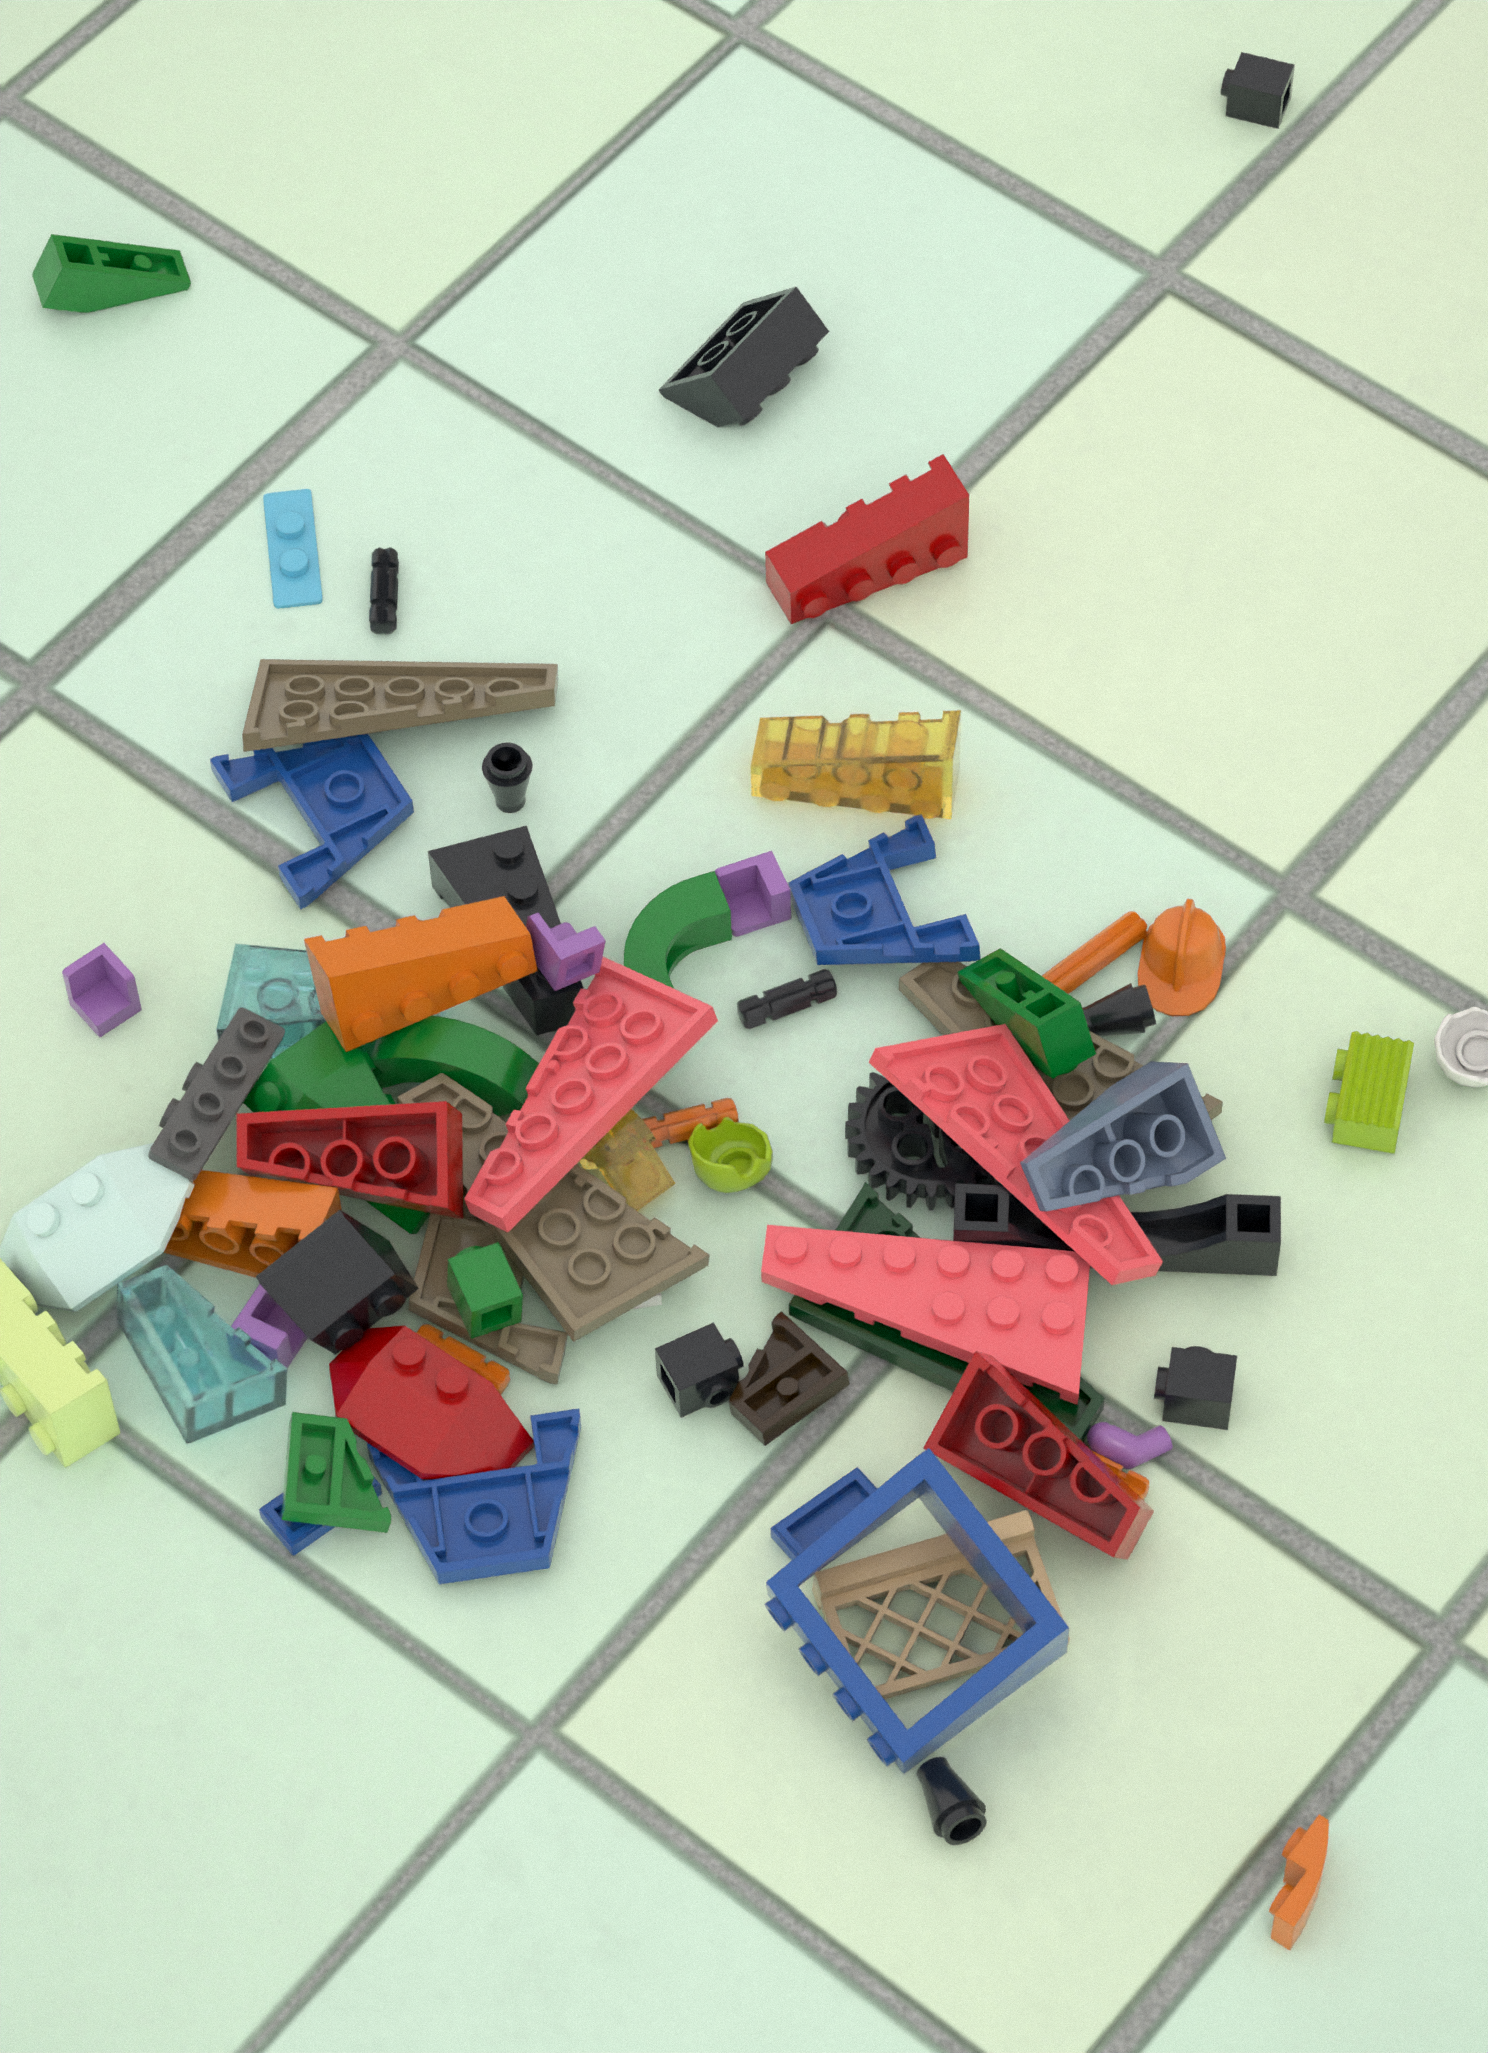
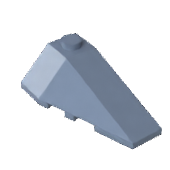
M1151 1061L1110 1086L1021 1161L1020 1164L1039 1210L1047 1212L1097 1202L1103 1198L1123 1194L1132 1195L1145 1192L1148 1189L1186 1184L1225 1160L1226 1156L1188 1063Z

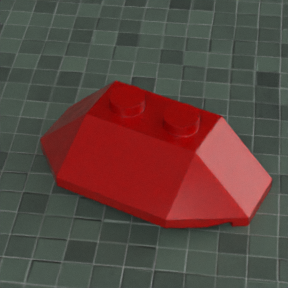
M407 1326L369 1328L364 1332L360 1341L350 1348L342 1350L329 1363L335 1417L346 1418L355 1435L421 1479L432 1480L515 1468L534 1447V1440L489 1380Z

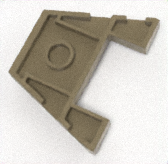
M467 1205L463 1206V1219L430 1213L414 1281L419 1289L409 1296V1311L550 1384L558 1385L567 1346L568 1334L566 1332L517 1323L473 1339L470 1338L447 1287L448 1259L455 1257L460 1251L468 1247H485L498 1241L480 1218L470 1214ZM502 1248L519 1288L522 1290L524 1276Z

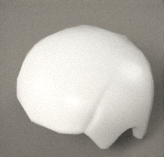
M1474 1006L1452 1015H1446L1434 1039L1438 1065L1449 1079L1461 1086L1484 1087L1488 1085V1011Z

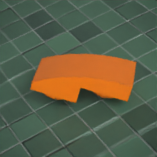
M1320 1814L1308 1830L1298 1827L1286 1843L1282 1852V1857L1287 1859L1283 1882L1286 1884L1279 1891L1269 1909V1913L1274 1915L1270 1938L1289 1951L1301 1935L1311 1915L1322 1880L1329 1838V1820Z

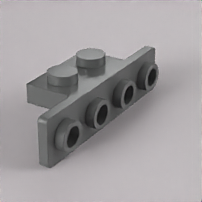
M240 1007L204 1064L196 1062L191 1068L182 1087V1090L185 1091L182 1099L179 1101L173 1098L167 1106L159 1123V1126L163 1129L148 1153L149 1159L189 1180H195L283 1040L285 1029L244 1007Z

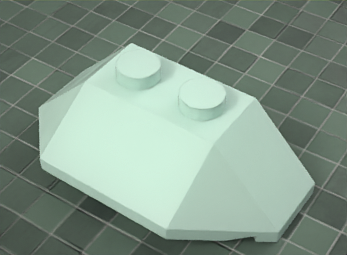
M153 1143L101 1154L13 1214L0 1246V1259L29 1290L38 1306L77 1312L164 1252L180 1218L185 1198L190 1197L195 1186L193 1180H189L149 1159L148 1153Z

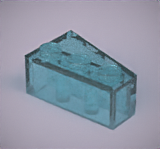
M168 1265L117 1284V1322L186 1444L286 1405L288 1369L276 1358L271 1361L251 1344V1337L240 1327L235 1330L215 1313V1306Z

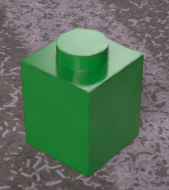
M499 1242L485 1247L471 1246L460 1251L455 1257L448 1259L447 1287L471 1339L522 1322L523 1294Z

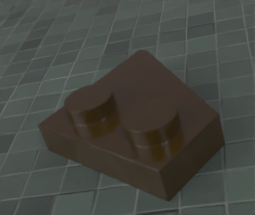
M782 1311L774 1317L771 1323L773 1332L763 1350L757 1348L748 1364L749 1371L747 1376L738 1382L728 1400L731 1414L764 1446L850 1385L848 1372Z

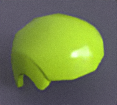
M725 1117L716 1128L707 1130L702 1123H699L688 1140L690 1155L697 1177L709 1188L718 1192L732 1193L748 1189L762 1181L772 1166L773 1150L768 1135L754 1124L734 1122L729 1117Z

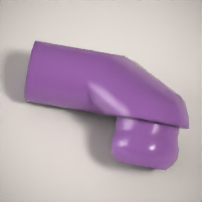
M1099 1422L1090 1428L1087 1435V1442L1092 1451L1124 1466L1123 1469L1128 1470L1173 1448L1171 1438L1162 1425L1136 1436L1115 1425Z

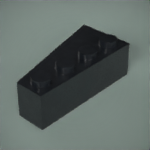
M527 825L428 851L432 887L440 899L444 898L450 908L505 896L525 927L528 916L537 912L549 928L561 924ZM538 967L537 972L503 985L504 990L536 1036L567 1026L576 1010L573 1002L580 989H584L580 980L554 991Z

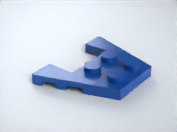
M369 734L303 743L302 748L275 752L273 748L253 750L254 756L229 760L228 754L215 756L210 759L212 772L231 802L273 783L280 782L321 844L319 847L278 865L279 876L300 910L309 906L414 813L412 799Z
M922 814L906 820L905 829L890 837L883 832L868 840L869 848L848 859L841 854L788 882L792 904L817 965L971 962L981 960L980 945L966 914L914 927L889 871L936 858L935 843Z
M579 1408L530 1415L537 1464L424 1481L367 1443L369 1458L438 1584L550 1568L581 1432Z

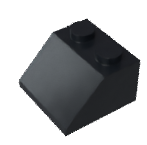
M342 1210L337 1211L256 1276L260 1285L311 1341L335 1355L360 1341L364 1332L381 1318L392 1315L401 1309L406 1299L419 1289L390 1241Z

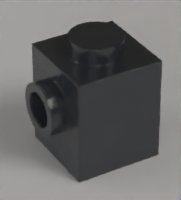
M1241 52L1235 69L1228 68L1226 70L1221 86V96L1227 97L1226 116L1279 129L1292 96L1295 65Z
M714 1322L655 1348L657 1377L681 1418L704 1407L714 1408L727 1402L739 1382V1369L744 1367L737 1345L732 1338L724 1340Z
M1191 1346L1185 1349L1172 1347L1169 1368L1158 1366L1154 1399L1164 1400L1162 1421L1228 1430L1237 1356L1214 1353L1200 1346Z

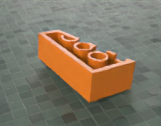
M505 896L442 909L438 918L419 920L415 915L396 919L395 927L370 932L367 926L346 930L345 938L325 941L322 935L304 939L321 1014L345 1052L537 972L531 934Z
M201 1170L198 1177L193 1180L195 1186L190 1197L185 1198L180 1218L163 1253L256 1278L258 1274L337 1211L342 1210L339 1190L336 1187Z

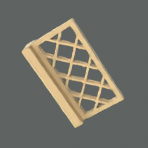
M1025 1510L987 1521L1015 1558L1023 1555L1026 1556L1032 1573L1031 1579L1062 1618L1034 1539L1035 1528L1029 1511ZM947 1534L818 1571L814 1574L812 1591L818 1609L822 1610L827 1625L849 1653L848 1644L858 1648L854 1657L856 1663L859 1665L866 1652L894 1666L887 1682L875 1686L884 1699L978 1672L1007 1648H1003L1007 1639L1015 1641L1023 1635L1013 1629L1016 1622L1012 1617H1010L1007 1625L977 1611L989 1588ZM964 1573L983 1583L971 1607L942 1593L950 1577ZM940 1580L936 1589L925 1585ZM911 1589L930 1599L918 1623L888 1609L896 1593ZM886 1596L882 1605L872 1601ZM936 1603L965 1616L953 1641L924 1627ZM858 1605L876 1614L864 1639L842 1629L837 1614L838 1610ZM883 1618L912 1633L900 1657L871 1643ZM972 1621L1001 1635L993 1651L979 1655L960 1645ZM918 1637L948 1651L940 1667L925 1671L906 1661ZM954 1654L965 1659L950 1664ZM901 1670L911 1675L896 1680Z

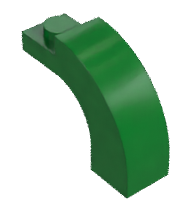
M715 871L683 880L667 888L641 910L634 920L625 942V967L674 988L670 975L682 959L697 950L732 940L731 910Z
M433 1015L361 1046L368 1052L376 1067L372 1072L382 1089L401 1083H423L440 1073H444L493 1107L492 1112L498 1117L511 1114L513 1110H521L528 1097L525 1088L539 1065L535 1059L517 1045L489 1030L460 1020Z

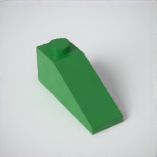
M51 234L32 273L42 308L81 313L186 291L191 285L180 250Z
M999 948L957 972L961 983L995 1024H1006L1031 1063L1052 1079L1073 1071L1080 1063L1096 1055L1081 1002L1003 949Z

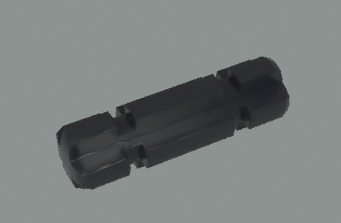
M378 547L372 552L370 630L375 634H391L397 627L398 552L391 547L387 549Z
M823 969L809 974L808 981L804 982L801 977L763 991L764 997L758 998L755 994L737 1002V1012L741 1023L746 1029H752L765 1024V1018L769 1016L773 1021L811 1007L810 1001L815 1000L819 1004L835 998L837 986L829 970Z

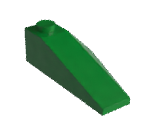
M324 1022L270 1060L244 1101V1104L253 1113L390 1105L396 1103L391 1094H384L372 1072L376 1067L368 1052L361 1046L345 1052L327 1022ZM365 1200L409 1234H417L430 1215L428 1212Z

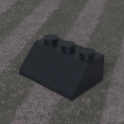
M797 286L745 301L659 389V392L667 400L716 427L734 423L743 426L761 413L763 408L760 404L767 396L778 393L791 381L788 374L796 366L805 364L818 353L819 348L817 344L825 337L829 330Z

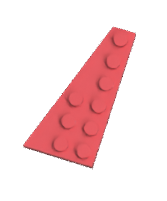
M602 957L600 972L595 974L588 989H580L573 1002L576 1010L567 1026L557 1030L525 1089L528 1097L521 1110H513L505 1125L508 1133L500 1148L490 1151L464 1200L470 1214L508 1233L718 1022L713 1006L606 957Z
M1006 1024L875 1048L869 1063L1111 1285L1143 1279L1157 1274L1163 1261L1119 1195L1103 1198L1097 1202L1047 1212L1039 1210L1020 1162L1070 1120Z
M767 1225L761 1269L763 1283L819 1305L828 1302L854 1312L855 1319L874 1325L875 1321L898 1329L904 1338L968 1363L971 1361L975 1351L992 1355L1020 1383L1030 1387L1034 1383L1059 1392L1061 1399L1078 1405L1090 1265L1075 1251Z

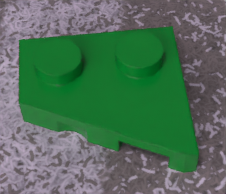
M292 1412L288 1429L281 1520L388 1533L392 1515L388 1507L383 1508L372 1485L374 1476L366 1459L357 1451V1439L346 1418Z

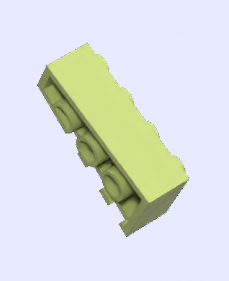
M0 1259V1383L3 1385L0 1393L6 1405L16 1417L24 1413L31 1422L32 1426L29 1427V1432L44 1455L53 1452L66 1468L121 1433L107 1379L98 1369L90 1371L85 1363L84 1353L73 1341L66 1344L57 1322L47 1311L42 1312L38 1316L35 1315L38 1311V1306L32 1294Z

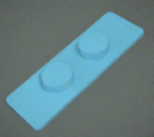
M300 489L264 494L263 501L274 607L280 609L322 603L311 490Z

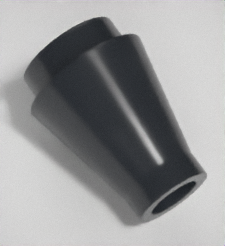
M507 742L495 745L489 750L482 762V772L495 797L496 806L505 813H515L524 807L526 802L525 794L533 767L530 756L522 747L514 743Z
M1130 983L1094 1003L1082 1007L1089 1031L1098 1036L1145 1033L1146 1027L1156 1025L1154 1011L1145 984L1132 987Z
M935 1757L924 1762L917 1770V1777L923 1788L934 1833L944 1838L951 1845H960L973 1840L986 1827L987 1820L984 1816L986 1812L985 1804L951 1768L946 1758Z

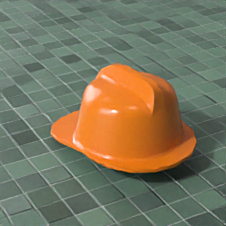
M1186 899L1183 906L1166 909L1155 919L1154 923L1147 930L1140 956L1138 986L1146 985L1153 1009L1172 1017L1190 1016L1204 1010L1215 999L1221 982L1226 953L1225 936L1208 913L1196 908L1193 899Z

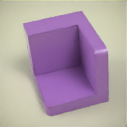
M772 851L715 870L731 910L733 936L738 937L791 919V891Z
M538 912L528 916L526 928L531 934L536 965L554 991L600 972L606 940L595 926L577 933L568 922L549 928Z
M102 943L62 971L70 1006L99 1038L142 1010L133 973L105 943Z
M260 1284L230 1327L236 1356L281 1377L308 1338Z

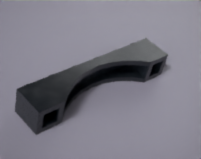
M955 1183L953 1241L1074 1251L1003 1185ZM1225 1194L1206 1202L1176 1209L1131 1212L1163 1261L1158 1271L1277 1276L1281 1246V1196Z

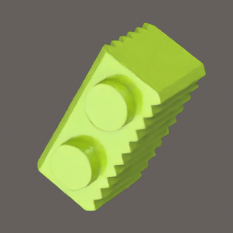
M1358 1031L1351 1032L1348 1050L1337 1049L1332 1080L1342 1081L1340 1094L1329 1092L1324 1123L1334 1125L1332 1143L1395 1154L1414 1048L1412 1041H1402L1400 1038L1393 1040L1389 1036L1382 1038L1378 1034L1371 1036L1368 1032L1361 1034Z

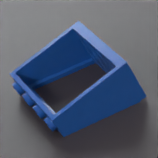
M930 1448L911 1460L766 1582L770 1600L764 1605L774 1621L784 1632L792 1626L805 1643L798 1650L806 1663L817 1676H820L825 1671L839 1688L833 1693V1697L851 1721H854L859 1716L873 1733V1735L867 1738V1741L875 1754L886 1767L895 1762L903 1774L1067 1653L1068 1625ZM919 1498L1024 1634L907 1730L799 1586Z

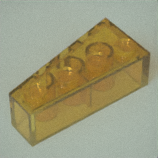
M961 710L943 711L942 719L921 720L919 712H899L897 721H871L869 714H850L849 718L841 723H829L823 715L760 718L751 761V796L764 797L772 801L790 800L815 803L822 807L841 806L858 808L873 813L922 814L924 819H952L960 771Z

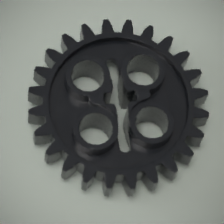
M871 1072L869 1074V1088L862 1086L856 1088V1102L848 1104V1121H845L848 1157L855 1158V1172L857 1175L869 1173V1186L875 1189L884 1183L886 1184V1200L891 1201L901 1192L906 1194V1207L911 1208L917 1198L920 1197L925 1198L928 1210H934L937 1198L944 1197L952 1209L955 1206V1183L994 1185V1177L964 1149L957 1148L956 1146L959 1145L929 1118L933 1136L939 1138V1155L945 1166L939 1167L934 1156V1144L928 1124H923L924 1113L886 1078ZM894 1113H902V1114H905L906 1116L896 1117V1116H893L892 1114H894ZM908 1156H916V1157H919L920 1159H918V1160H908V1159H905V1157H908Z

